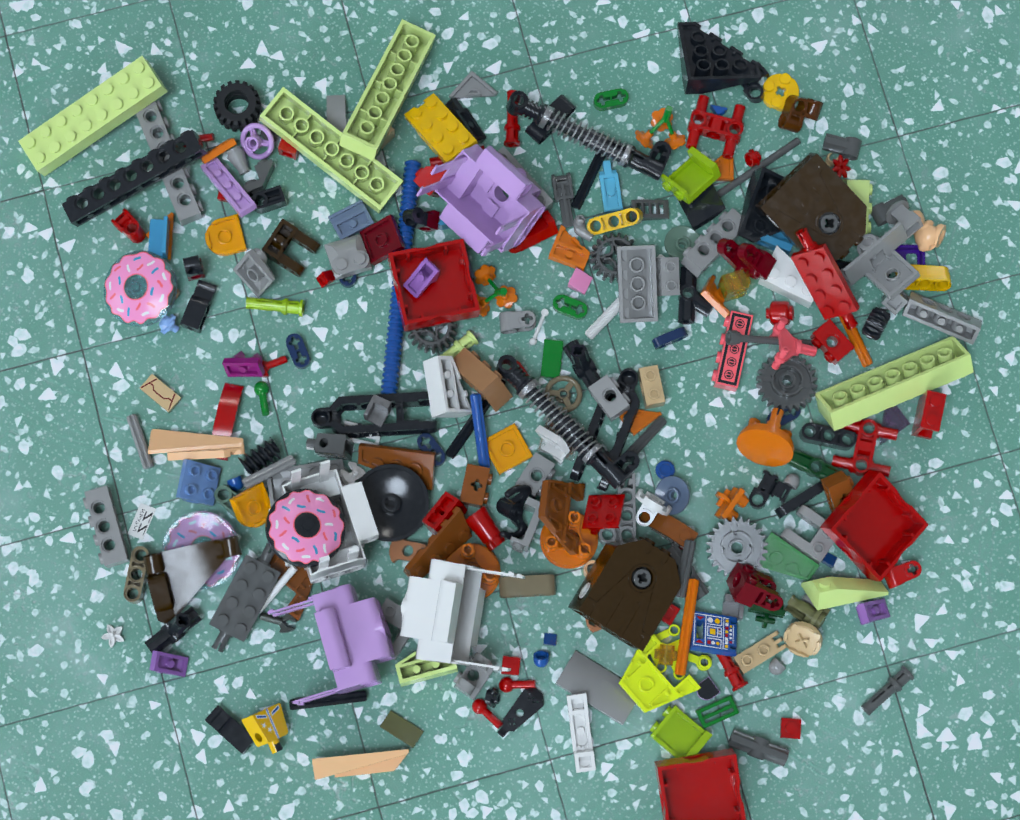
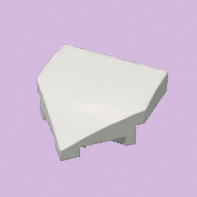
M539 425L535 432L546 442L542 450L552 455L561 465L570 451L569 447L562 437Z

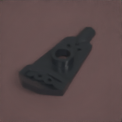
M525 688L502 720L503 726L497 733L504 737L508 731L514 732L544 706L543 694L537 688ZM518 709L523 710L524 714L522 717L516 715Z

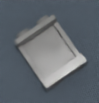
M530 497L527 498L524 510L534 514L523 540L511 536L509 545L512 546L514 551L523 553V551L528 552L540 523L538 517L540 501Z

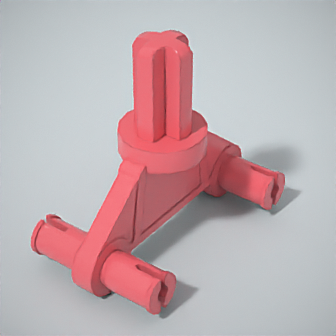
M781 317L780 321L773 326V332L770 337H778L779 352L774 356L775 360L771 366L774 370H778L781 364H784L793 356H798L799 353L812 357L816 356L817 347L803 344L801 339H796L785 328L788 323L786 317Z

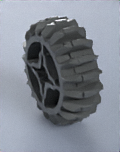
M620 232L617 234V237H614L613 233H610L609 238L603 235V241L597 239V245L592 246L594 251L590 252V256L593 257L590 259V263L595 264L592 266V270H598L596 276L603 274V281L609 277L610 283H613L614 278H616L618 283V266L616 261L612 259L613 252L617 255V245H633L634 240L631 239L628 242L627 235L624 238H620ZM610 246V252L600 257L601 251L605 247ZM602 263L611 265L613 271L604 267Z
M450 322L435 325V335L433 331H428L429 327L420 328L418 331L415 329L406 332L410 333L408 339H414L411 344L413 346L418 344L417 350L420 351L422 347H425L424 353H428V350L432 349V354H435V348L442 352V345L445 348H449L447 341L454 342V338L451 336H457V332L454 330L457 328V324ZM447 325L448 329L445 336L439 339L438 332ZM419 336H430L434 342L425 341Z

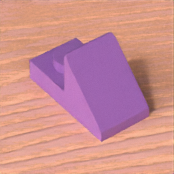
M426 257L403 286L417 299L431 283L437 281L440 270Z
M885 598L864 602L856 607L861 625L890 617Z
M153 651L149 670L156 671V673L185 677L189 658Z

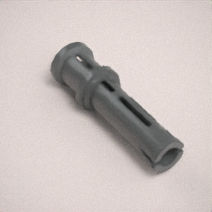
M902 665L900 667L901 670L897 674L888 678V683L866 703L861 705L866 714L870 716L892 694L900 692L907 682L915 679L906 667Z

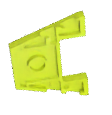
M654 634L643 651L636 650L618 683L644 713L701 688L690 675H687L673 687L648 659V655L661 644Z

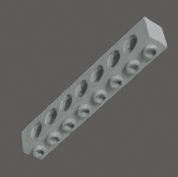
M159 100L152 102L136 113L150 150L159 149L164 146L165 142L172 139L175 140L173 134H168L167 128H170L166 117L162 118L160 114L163 109ZM150 116H156L154 121H148ZM158 132L163 133V136L160 138L154 137ZM166 155L163 162H167L170 156ZM186 167L162 179L181 226L203 218L201 212L204 211L200 200H195L194 195L197 192L194 185H189L187 178H190ZM176 183H184L181 188H175ZM184 199L191 200L188 205L181 204Z

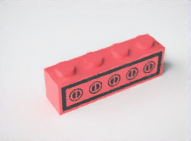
M731 310L730 315L724 319L723 326L726 327V331L720 337L719 344L722 345V349L716 355L715 362L718 363L717 370H713L711 381H714L713 387L736 392L738 389L747 343L740 342L736 346L727 345L725 337L728 330H737L741 335H749L754 315Z

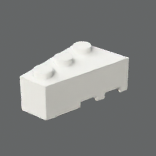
M776 246L772 256L777 261L767 280L760 279L758 284L809 308L814 300L792 259Z
M435 356L423 361L432 418H461L472 414L466 397L468 393L467 390L462 388L459 380L461 376L453 357Z

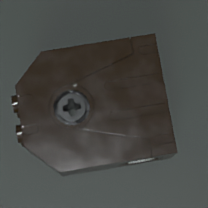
M810 152L755 205L798 251L802 250L803 246L798 236H796V232L802 228L803 231L804 228L808 229L812 240L818 245L826 243L834 260L844 259L850 253L849 249L853 245L857 246L864 239L862 236L866 233L867 206L817 153Z
M640 536L639 538L630 537L606 543L568 608L631 648L643 651L681 588L676 560L670 557L671 553L664 548L655 547L656 543L646 537L645 539Z

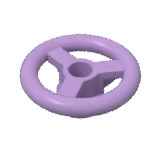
M250 123L242 130L240 143L242 149H244V152L249 157L261 160L267 158L272 153L274 137L265 125ZM255 128L262 130L267 135L268 140L258 136ZM248 131H250V136L246 138ZM261 146L268 147V149L262 154L254 153V151L258 150Z

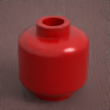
M772 301L770 307L766 308V319H770V323L775 325L780 321L781 317H786L788 319L786 325H789L790 321L794 320L793 305H790L788 301Z

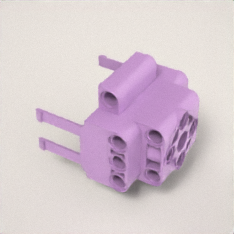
M478 144L463 149L452 161L441 165L436 164L430 173L431 175L444 170L447 171L439 182L426 187L422 186L416 194L418 197L435 190L448 203L439 218L461 239H464L476 253H481V256H486L487 253L496 249L502 253L520 245L546 209L537 199L541 190L527 178L526 172L522 168H516L492 146H488L483 150ZM503 190L509 195V197H506L504 195Z
M351 584L338 586L332 590L312 595L308 598L309 600L277 610L270 609L267 612L268 615L272 614L273 617H277L314 605L316 610L314 615L328 665L334 673L337 688L292 701L293 704L303 706L306 702L336 693L344 694L381 684L382 680L377 664L396 658L390 630L379 600L372 597L359 601L356 589Z

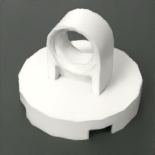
M638 489L635 497L642 503L636 514V521L641 526L650 525L657 513L668 516L672 510L670 505L667 508L664 506V500L648 491L646 494H643V489ZM647 512L650 515V520L642 522L639 519V514Z

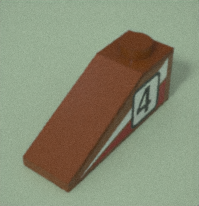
M643 512L639 519L642 522H647L650 520V515L647 512ZM657 513L652 523L647 526L672 544H677L682 551L685 540L694 541L698 535L697 532L670 515L665 516Z

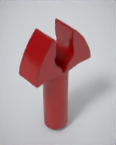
M284 355L268 362L262 359V365L265 369L263 378L269 377V369L287 363V357Z

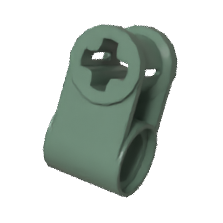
M219 486L215 490V499L236 518L229 499L237 494L227 486ZM221 491L229 492V497L226 500L219 499Z

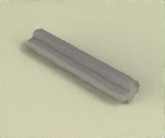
M136 414L129 415L126 419L144 469H149L154 464L151 455L148 454V447Z
M289 455L242 479L244 487L249 489L296 464L295 458Z

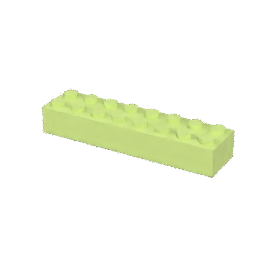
M403 19L401 20L342 132L340 146L374 161L432 49L436 37L435 34Z
M141 56L18 142L37 172L46 176L168 91L151 64Z
M282 87L259 117L260 122L378 214L403 183L402 179L376 159L372 161L340 146L342 132L284 87Z
M948 337L817 392L815 397L818 410L834 431L842 429L852 423L861 421L864 418L924 394L927 390L931 391L974 373L971 354L955 337Z

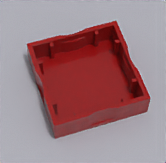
M464 239L437 243L426 248H411L388 253L389 267L404 332L479 317L480 307L475 286L470 277L469 260ZM427 257L440 272L437 281L431 283L423 294L416 299L403 285L424 258Z
M868 470L820 528L868 579L881 582L898 562L902 553L915 542L929 524L911 505L902 499L898 490L880 471Z
M733 748L654 761L663 820H746L744 804L740 795L737 756Z

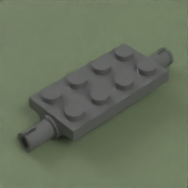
M266 543L259 558L255 559L247 554L245 555L209 622V625L220 631L212 648L216 650L218 648V651L222 653L230 637H235L243 642L246 640L281 574L280 571L271 567L270 562L275 553L272 549L270 550L269 543Z

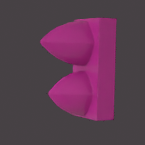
M240 351L232 358H224L222 362L228 377H263L265 373L262 357L258 353L250 358H245L244 353Z

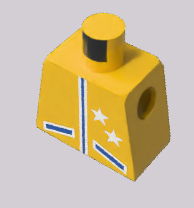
M280 703L241 720L257 747L268 744L272 754L283 749L279 738L287 735L288 729Z

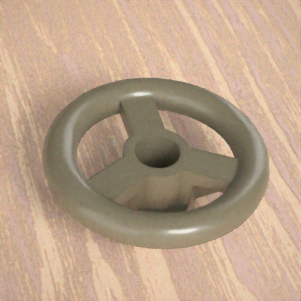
M557 376L551 379L545 387V393H550L549 397L555 396L558 403L565 404L562 411L567 410V413L571 412L581 403L582 388L570 376ZM557 382H568L565 388L551 390L552 386ZM574 386L577 392V397L575 402L571 405L570 390ZM565 392L567 396L562 398L560 393Z

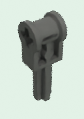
M570 172L560 176L551 175L555 203L559 202L562 224L565 228L572 227L574 223L570 200L574 199Z

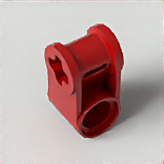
M124 208L123 212L115 220H111V223L133 243H140L145 239L146 232L138 221Z
M908 561L899 566H893L884 578L889 589H892L918 577L921 574L922 568L917 561ZM910 567H915V571L913 573H908L907 569H909Z

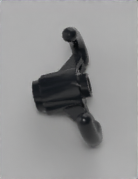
M524 484L513 486L505 492V497L498 500L496 504L498 513L510 519L517 528L515 532L501 531V537L510 539L511 536L520 538L525 535L528 527L523 521L522 514L524 502L532 494L530 486ZM520 492L519 494H517V495L514 496L513 498H509V497H511L512 495H514L515 493Z

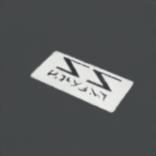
M140 503L128 535L143 540L156 509Z

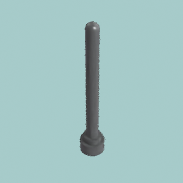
M728 330L725 337L726 344L733 346L740 344V342L779 345L778 337L741 335L737 330ZM801 339L803 344L812 346L811 340Z

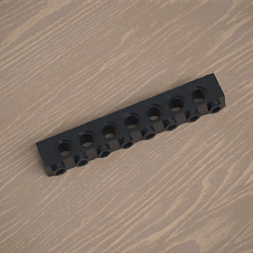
M184 131L175 140H169L161 148L149 151L147 156L133 160L131 165L117 169L115 174L110 177H103L94 186H88L80 194L68 197L66 202L62 203V206L71 224L79 227L208 153L195 131ZM186 145L185 151L180 153V148ZM166 155H169V160L167 162H163L164 157ZM153 164L152 170L147 172V167ZM137 173L136 179L131 181V176ZM120 182L119 189L115 190V185ZM104 192L103 198L98 199L99 194ZM88 201V205L83 209V203Z

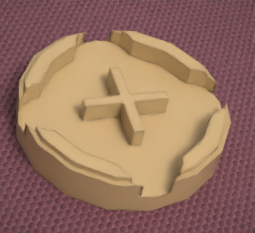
M803 621L790 624L785 630L783 637L789 651L800 657L816 655L821 649L823 642L819 630L812 624Z

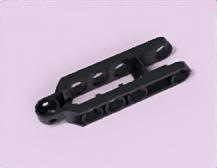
M629 368L621 371L617 383L619 384L618 390L620 393H625L630 399V409L624 414L623 423L620 431L617 432L613 449L610 452L605 450V453L614 462L621 456L640 406V401L635 392L638 384V375L635 370ZM608 393L605 399L611 401L616 395ZM598 404L587 430L589 432L588 436H593V441H596L606 415ZM577 455L570 474V479L578 482L586 467L581 455ZM602 477L597 489L606 492L609 483Z
M428 392L376 394L390 401L392 408H396V423H386L382 427L376 424L362 425V423H358V425L342 426L341 414L344 411L366 410L373 395L338 397L330 407L318 408L311 415L312 423L316 428H331L334 433L347 435L349 438L370 437L369 435H372L371 437L437 432L436 420L435 422L404 421V408L430 406Z

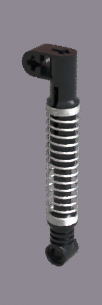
M515 91L511 94L506 105L509 114L513 116H522L524 114V117L528 116L529 120L533 118L535 125L542 129L545 125H547V131L552 127V134L558 130L557 135L560 136L563 132V139L569 135L568 141L575 138L574 144H576L580 140V147L584 145L585 149L590 148V152L596 151V155L600 153L601 157L605 155L607 160L611 158L612 162L617 161V164L624 168L630 167L657 181L659 180L671 154V147L667 142H656L649 154L646 155L636 150L635 146L629 143L626 145V142L621 143L620 139L617 141L615 137H609L610 134L604 135V131L600 133L598 132L599 129L594 130L593 126L587 130L588 123L584 128L581 127L582 121L577 125V118L571 122V116H569L566 120V113L562 117L559 116L561 111L554 114L555 108L547 104H540L538 106L537 102L535 104L533 100L530 102V99L523 91ZM658 153H660L659 160L655 159Z
M503 355L500 357L496 370L503 379L509 380V384L512 383L511 386L515 387L516 394L521 399L528 397L525 404L531 400L533 403L530 405V408L536 405L537 408L534 412L539 409L542 411L538 417L544 413L546 416L543 418V421L549 418L550 421L547 425H550L552 422L555 424L551 430L555 429L557 431L556 434L559 433L565 439V442L570 444L569 447L572 446L574 448L573 452L577 451L579 453L578 456L581 455L583 457L582 461L588 466H592L614 489H617L636 471L640 462L636 453L631 451L625 452L614 462L605 453V448L597 440L593 441V436L589 437V432H584L585 428H580V423H575L576 418L571 419V414L566 415L567 410L562 411L563 405L558 406V401L553 402L554 397H549L550 393H545V388L540 389L541 384L534 377L527 375L526 372H523L522 368L519 369L520 366L513 356ZM508 364L511 367V369L506 370L502 367V365ZM630 461L632 464H629L624 472L621 468Z

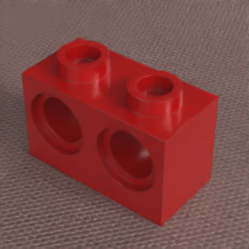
M445 491L422 522L431 533L436 535L442 528L441 524L445 519L449 520L454 514L452 511L456 506L462 510L463 515L468 510L459 499Z

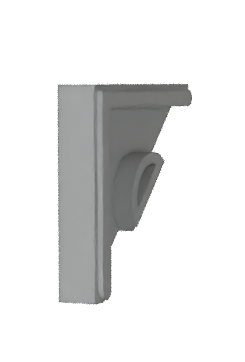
M471 71L449 95V98L495 97L498 95V92Z

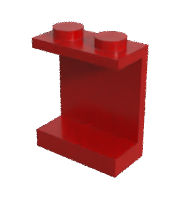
M927 390L919 398L911 436L930 440L933 431L939 432L947 394Z

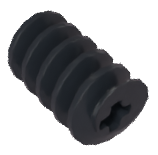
M269 437L271 443L263 441L264 448L257 445V452L250 449L251 456L244 453V461L238 457L248 474L255 473V469L261 470V465L267 467L268 460L271 463H275L274 456L281 459V452L271 437Z

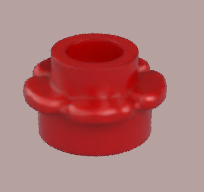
M750 149L744 155L746 164L749 167L759 166L761 161L760 153Z

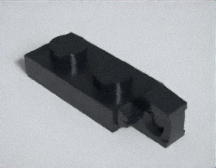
M456 97L451 98L445 106L472 134L477 143H482L486 136L469 110L463 108Z

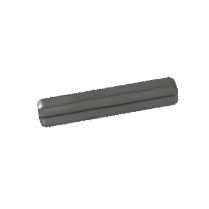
M659 416L626 452L631 451L638 454L666 425L667 421L662 416Z
M685 540L678 573L681 588L676 595L677 597H686L696 542L692 540Z

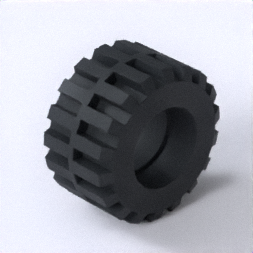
M235 80V83L232 84L229 81L227 86L224 84L220 86L221 91H216L217 97L213 99L214 111L219 123L224 125L226 129L229 130L231 128L233 132L240 129V132H242L248 124L258 123L257 119H259L260 112H262L261 100L257 90H254L251 84L248 86L245 81L240 84L239 80ZM236 99H243L249 103L246 110L238 114L229 112L227 110L228 105Z

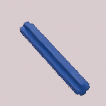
M474 393L470 395L478 463L479 466L489 468L490 459L482 399L480 393Z

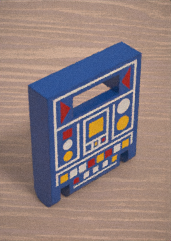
M695 611L689 650L730 657L736 656L737 618ZM703 624V639L696 638V627H701Z

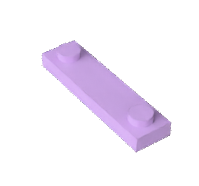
M217 157L200 166L204 174L241 218L257 208L255 202Z

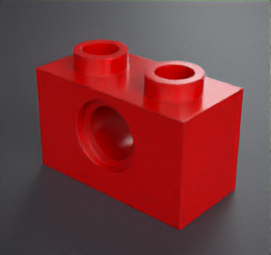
M831 319L827 320L810 336L812 344L817 349L820 348L824 353V358L834 365L855 348ZM826 340H833L835 347H829Z

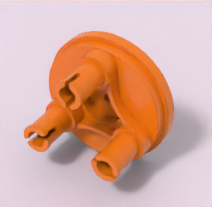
M773 408L770 419L766 424L760 423V420L756 418H750L748 426L739 433L736 442L737 447L747 459L757 464L771 467L782 466L791 461L794 454V445L791 439L792 433L786 429L781 430L780 423L784 415L782 409H780L777 415L778 408Z
M569 511L567 527L570 533L579 538L578 553L576 555H570L545 525L541 531L540 546L544 556L553 565L563 569H575L585 565L591 560L597 549L598 534L592 535L589 529H582L584 515L578 511Z
M463 544L445 559V561L501 572L500 564L495 554L480 544ZM482 573L480 588L486 590L485 598L491 595L498 586L500 575Z

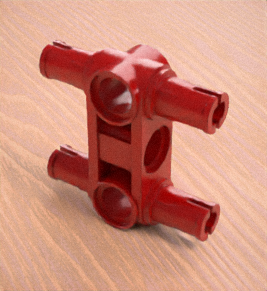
M699 95L696 108L691 112L687 128L689 135L686 148L690 149L692 146L697 148L699 137L704 136L725 142L722 157L732 159L736 145L740 143L744 128L742 120L745 106L736 104L732 118H727L706 112L709 97ZM698 120L702 124H696L694 121ZM730 130H735V131H737L738 133H737V134H733V133L730 132Z
M872 419L861 420L845 426L842 429L855 432L857 435L854 455L851 458L834 455L832 466L849 469L850 473H854L857 476H864L868 470L880 471L885 477L889 478L891 466L876 464L872 460L876 440L880 437L896 441L898 429L881 426L882 424ZM865 426H872L874 431L866 433L863 428ZM863 462L867 467L865 470H858L856 464Z

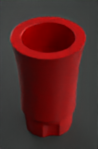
M483 506L465 519L467 525L481 542L486 545L489 551H492L505 541L500 536V530L492 520L486 506Z

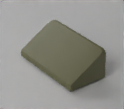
M392 711L389 712L380 725V728L412 748L415 747L424 732Z

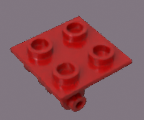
M625 494L589 495L582 529H589L592 535H597L601 529L619 528Z

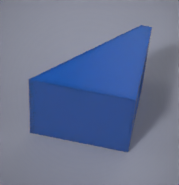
M710 105V110L713 114L722 116L727 113L728 109L726 107Z
M827 552L821 563L832 568L837 557Z
M545 633L543 645L556 646L557 634Z

